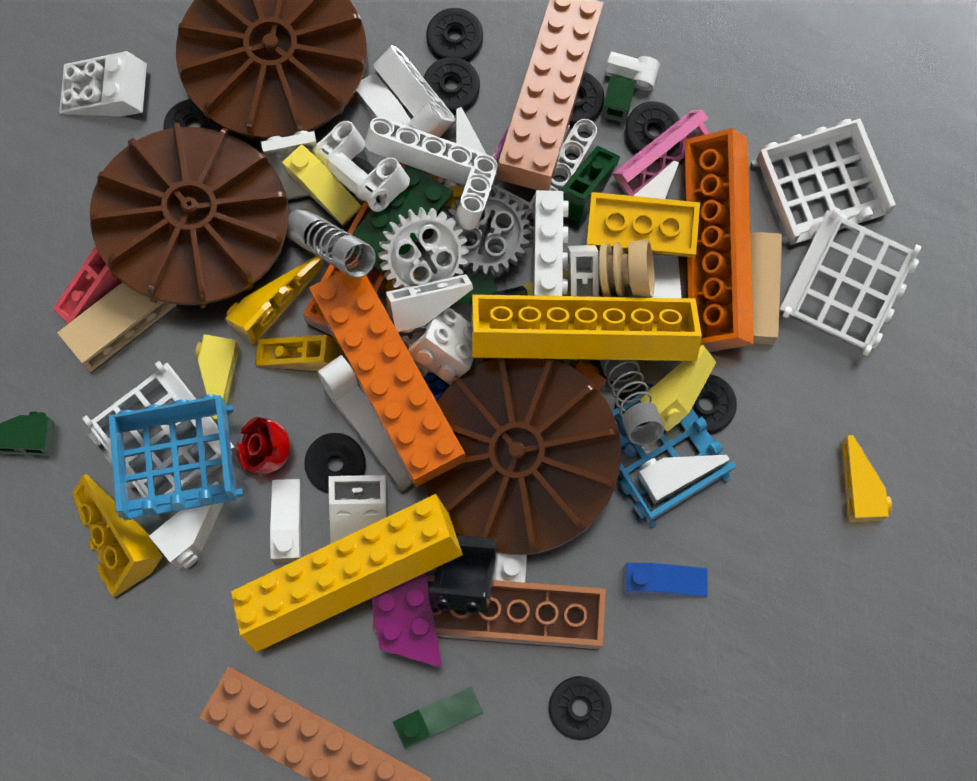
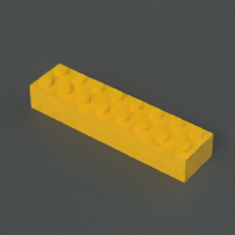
M472 295V357L698 360L702 335L695 299Z
M434 494L232 590L231 595L240 636L255 652H258L462 556L463 554L448 511L438 496Z

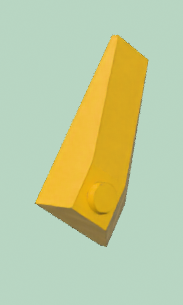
M316 255L246 296L239 304L237 302L234 303L226 314L227 317L225 319L228 326L254 346L258 339L264 335L324 267L323 259Z
M82 475L72 495L82 524L88 525L91 534V540L88 543L91 550H96L100 564L96 566L99 576L111 596L115 597L149 576L163 556L149 537V534L134 519L124 521L123 518H120L116 512V502L88 475Z

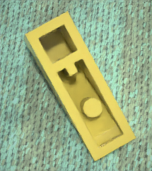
M302 144L282 162L288 176L342 226L359 212L362 206L321 161Z
M204 334L202 342L197 344L195 357L198 358L206 394L221 395L227 405L240 347L237 340ZM217 415L212 416L215 423L218 425Z
M703 345L699 348L697 361H682L648 391L652 395L651 403H654L658 409L664 429L667 432L689 414L716 364L714 358ZM645 395L639 400L641 402H649L650 397Z

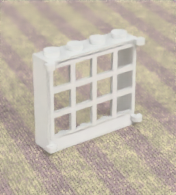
M845 119L837 123L835 127L828 129L820 127L803 137L800 134L788 138L786 142L780 144L776 142L769 143L761 148L757 159L751 161L753 168L760 166L787 236L782 237L783 244L789 243L793 245L812 239L819 229L823 216L813 219L807 205L809 201L824 197L829 211L833 212L835 206L830 195L848 190L854 207L841 210L838 215L856 224L890 214L896 205L861 119L854 121ZM853 138L859 154L842 159L836 142ZM829 145L836 161L818 166L812 150ZM806 152L812 169L795 174L789 157ZM783 159L789 176L778 179L772 162ZM862 160L868 177L851 182L845 165ZM838 167L845 184L828 189L821 172ZM815 174L821 191L804 197L798 179ZM792 182L798 199L787 202L781 185ZM871 182L877 199L860 204L854 187ZM801 205L807 222L796 225L790 207Z
M835 207L833 212L827 210L824 213L820 227L816 231L812 243L800 263V268L788 288L783 303L779 306V311L783 312V317L788 318L790 315L864 350L862 354L868 356L872 348H877L883 334L879 333L883 323L888 324L895 310L891 307L895 298L900 300L907 287L903 283L907 274L912 275L918 265L919 260L915 258L920 252L921 247L915 245L913 250L839 216L838 214L841 209ZM840 225L858 233V237L851 250L833 242ZM864 237L882 245L875 261L857 253ZM829 247L848 255L840 273L821 265ZM887 248L906 256L899 272L880 264ZM853 258L872 266L864 284L845 276ZM877 269L896 277L888 295L869 287ZM818 270L837 278L828 297L810 289ZM842 281L860 289L852 308L834 300ZM866 292L884 300L876 319L857 311ZM807 294L825 302L817 320L798 312ZM830 305L849 313L841 331L822 323ZM854 316L873 324L864 343L846 335Z
M160 361L156 362L155 365L159 369L157 372L93 420H90L87 415L82 418L92 430L88 433L97 447L102 444L108 451L104 456L112 466L111 439L102 430L103 427L109 424V415H115L121 410H127L139 400L145 407L149 406L150 403L144 396L160 384L168 394L155 404L163 406L172 398L174 401L181 399L196 400L168 363L162 365ZM211 417L202 418L203 436L219 433L218 426ZM195 419L190 420L196 428ZM183 422L175 423L176 427H178ZM161 425L163 430L150 439L151 445H154L166 435L170 438L169 425ZM130 431L141 447H144V440L138 431ZM220 440L207 442L216 453L209 460L221 458ZM231 443V452L233 457L235 454H237V451ZM195 445L178 447L179 458L183 455L190 464L196 463L187 452ZM151 452L152 460L157 465L153 470L164 469L173 463L172 455L164 462H161L155 453ZM140 455L125 458L126 475L136 474L129 463ZM221 465L208 467L207 476ZM200 469L194 470L181 480L182 491L190 490L201 481ZM171 474L165 475L173 487L164 494L175 492L173 476ZM147 479L127 482V486L130 489L136 487L141 495L137 499L149 497L148 488L145 486Z

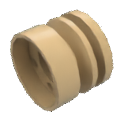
M630 241L628 254H624L621 242L614 244L613 253L610 243L601 244L598 272L603 296L615 297L616 288L617 296L625 297L627 287H630L634 298L654 297L655 273L650 241Z

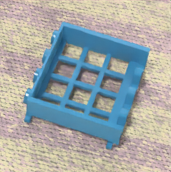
M639 394L638 396L634 397V398L631 399V400H634V399H636V398H639V397L642 396L643 394ZM641 401L626 402L622 408L628 410L630 407L641 403ZM616 408L612 411L614 417L627 435L619 408ZM693 409L680 421L685 430L684 433L671 441H668L663 433L660 440L664 445L648 455L641 445L632 443L641 459L626 468L622 464L620 465L619 477L621 479L618 483L626 495L631 494L636 502L633 504L636 512L642 519L646 517V521L651 528L657 525L654 521L655 518L718 479L723 478L725 482L730 480L731 477L728 473L732 472L736 467L734 461L727 463L699 483L691 484V488L674 497L671 495L668 497V502L652 511L643 498L647 491L645 488L638 490L628 473L666 450L671 457H679L672 446L687 437H690L700 452L696 456L723 455L721 453L722 445L718 440L713 441L706 430L707 423L703 417L698 418ZM628 435L621 440V447L630 442Z
M208 394L202 396L201 399L191 401L181 399L169 405L161 406L154 404L142 410H121L115 415H109L115 501L118 516L126 521L235 501L237 498L242 497L243 489L235 488L227 414L234 412L233 405H226L221 395ZM217 415L219 433L203 436L202 418ZM195 419L197 437L177 441L175 423ZM169 424L171 442L151 445L149 428ZM143 429L144 447L124 450L123 432ZM220 440L221 458L206 461L204 443ZM198 444L199 462L179 466L178 447ZM171 449L173 467L153 470L151 452ZM145 454L146 472L126 475L125 457ZM222 465L224 483L209 486L207 468ZM200 469L202 487L182 491L180 472ZM174 474L175 492L155 496L154 477ZM147 479L149 497L129 501L127 482Z

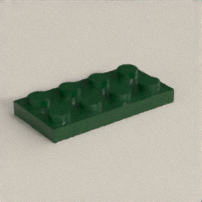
M408 165L403 169L410 178L409 186L395 197L384 210L379 212L371 210L352 234V236L366 242L374 249L376 257L373 269L383 276L388 270H382L380 264L386 260L380 259L378 253L385 251L379 245V242L388 240L383 231H393L389 223L393 222L398 225L400 223L399 214L405 219L409 218L408 210L410 209L415 215H418L420 207L425 210L426 215H428L431 208H434L438 216L453 196L452 190L424 171ZM411 233L410 238L416 244L418 239L414 233ZM358 245L355 246L353 255L356 257L359 252ZM402 245L399 249V254L404 255L408 253L411 245ZM361 248V255H360V257H359L360 260H361L362 255H363V249H362V248Z

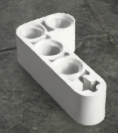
M391 45L373 64L376 71L414 116L410 120L414 129L440 138L456 122V118L397 47Z

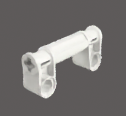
M340 122L324 139L314 146L312 154L360 200L367 201L369 208L375 212L382 211L409 186L410 178L399 162L393 157L383 159L369 174L364 172L351 160L364 149L365 140L352 122Z

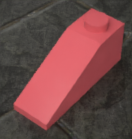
M96 246L53 307L67 324L121 283L117 277L111 274L109 268L99 255Z

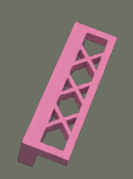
M691 110L612 173L626 195L634 196L673 161H681L685 157V139L694 129H698L701 134L700 136L710 134L703 124L708 119L703 110ZM680 142L678 154L674 157L666 156L667 151ZM660 158L659 169L654 173L646 172L647 167ZM640 174L639 185L632 190L628 182Z

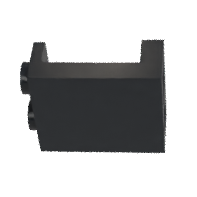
M457 536L463 555L436 568L433 587H430L428 592L430 606L441 611L460 610L471 614L479 612L488 613L499 556L497 539Z

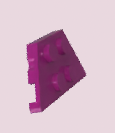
M426 573L371 598L380 650L431 664L432 666H442L434 617L429 601Z

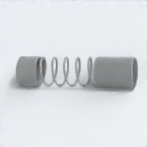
M296 209L289 214L286 236L291 241L319 256L351 277H363L372 270L376 255L374 249L369 244L307 209ZM311 223H313V226L309 229L307 237L304 238V232L306 228ZM339 235L340 239L334 244L332 252L328 253V249L333 245L335 237ZM358 245L359 252L356 259L352 263L345 265V262L352 256L355 246ZM352 248V251L350 252L349 256L346 258L347 253H348V252L350 251V249ZM362 248L363 255L360 262L355 267L347 269V267L352 266L358 260Z
M599 360L604 375L607 377L612 395L615 398L616 405L619 408L620 416L623 419V424L630 441L636 445H647L657 441L664 432V425L658 409L654 403H651L652 395L647 392L648 385L643 382L644 375L639 372L640 366L637 360ZM630 373H636L631 378H628L626 380H619L621 377H624ZM638 374L641 376V381L628 383L620 390L614 388L616 382L629 381ZM640 383L635 388H632L630 390H623L629 385ZM642 384L645 386V392L633 393L625 398V400L618 398L621 392L633 391ZM643 394L634 400H627L634 395ZM645 395L650 397L649 402L638 403L628 410L622 408L625 402H635ZM650 421L649 423H647V424H645V425H643V426L637 427L638 425H640V424H642V423H644V422Z

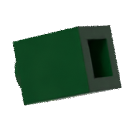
M610 76L601 115L627 121L636 82L624 76Z

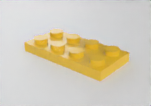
M592 192L586 245H595L596 248H600L601 244L610 243L613 250L614 244L621 242L623 250L628 251L630 241L649 240L653 254L695 258L700 202Z

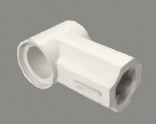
M611 51L604 75L627 77L631 81L636 82L635 88L651 91L656 82L660 63L652 57L641 56L637 59Z

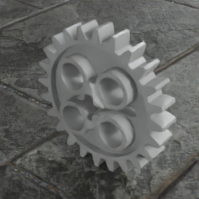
M497 191L494 197H491L489 192L482 213L484 218L479 221L474 229L466 230L462 228L463 231L459 236H464L466 239L473 238L477 241L473 246L461 245L469 250L468 253L461 255L468 261L467 264H463L464 272L469 267H473L474 276L478 273L479 269L483 270L484 277H487L489 270H493L494 274L498 276L499 268L501 267L506 272H509V262L515 266L518 265L516 256L525 257V251L522 248H529V241L526 238L531 237V231L526 228L530 226V221L522 220L526 216L525 210L517 212L519 208L518 201L510 205V195H507L502 200L500 199V191ZM458 200L455 201L456 208L458 207L460 202ZM449 209V216L454 219L456 210ZM491 212H495L491 222V233L487 235L483 254L479 255L478 251L483 242L482 234L486 232L489 215ZM505 220L510 223V226L500 228L496 224L499 221ZM493 245H499L503 250L500 253H492L489 248Z

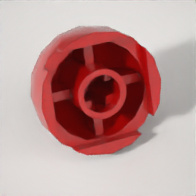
M255 417L249 420L240 432V434H244L242 443L237 442L236 447L237 459L241 467L250 472L269 474L280 469L285 464L290 453V437L287 430L272 419Z

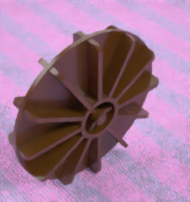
M194 0L182 22L178 25L176 62L181 82L189 98L211 123L214 122L223 128L229 129L231 132L247 136L250 141H256L257 138L268 139L273 136H281L282 138L293 136L298 131L309 132L324 125L336 115L340 116L344 112V107L356 93L364 76L367 59L366 36L360 15L350 0Z
M174 123V128L149 134L137 141L131 138L128 140V146L120 151L97 176L98 181L90 204V227L96 249L114 277H117L121 282L139 294L149 297L153 303L161 301L176 305H200L201 308H206L208 303L230 298L244 290L247 292L251 290L253 284L271 268L277 257L280 256L286 239L289 217L288 201L282 182L275 169L268 162V157L264 153H259L241 139L230 135L229 129L222 128L221 131L200 127H180V123Z
M496 358L477 365L460 378L457 376L437 401L465 452L466 461L427 481L424 485L429 497L434 494L438 496L449 513L455 532L460 536L497 539L498 553L510 555L538 554L562 546L582 532L584 533L606 507L616 488L620 472V433L614 414L605 397L578 370L555 359Z

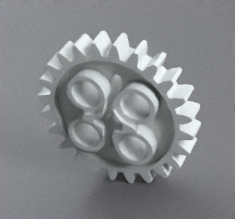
M420 207L418 215H415L410 209L408 210L409 218L405 219L399 214L400 223L398 225L393 222L389 223L393 229L392 232L383 231L388 240L379 242V245L385 251L378 253L380 259L386 260L380 264L382 270H388L384 276L387 280L393 279L391 284L394 288L400 285V289L424 285L428 282L454 277L455 273H464L459 268V264H467L468 262L461 256L469 252L466 247L461 246L467 242V239L464 236H459L463 230L459 226L454 227L456 221L453 218L446 221L447 215L443 211L437 216L436 210L431 208L428 215H426L425 210ZM426 229H434L431 238L422 239V234ZM411 233L416 235L419 243L437 269L435 273L431 271L428 263L421 256V252L410 238ZM404 244H410L409 252L400 255V247ZM442 251H447V258L444 261L437 262V255ZM417 267H425V271L421 276H413V272Z

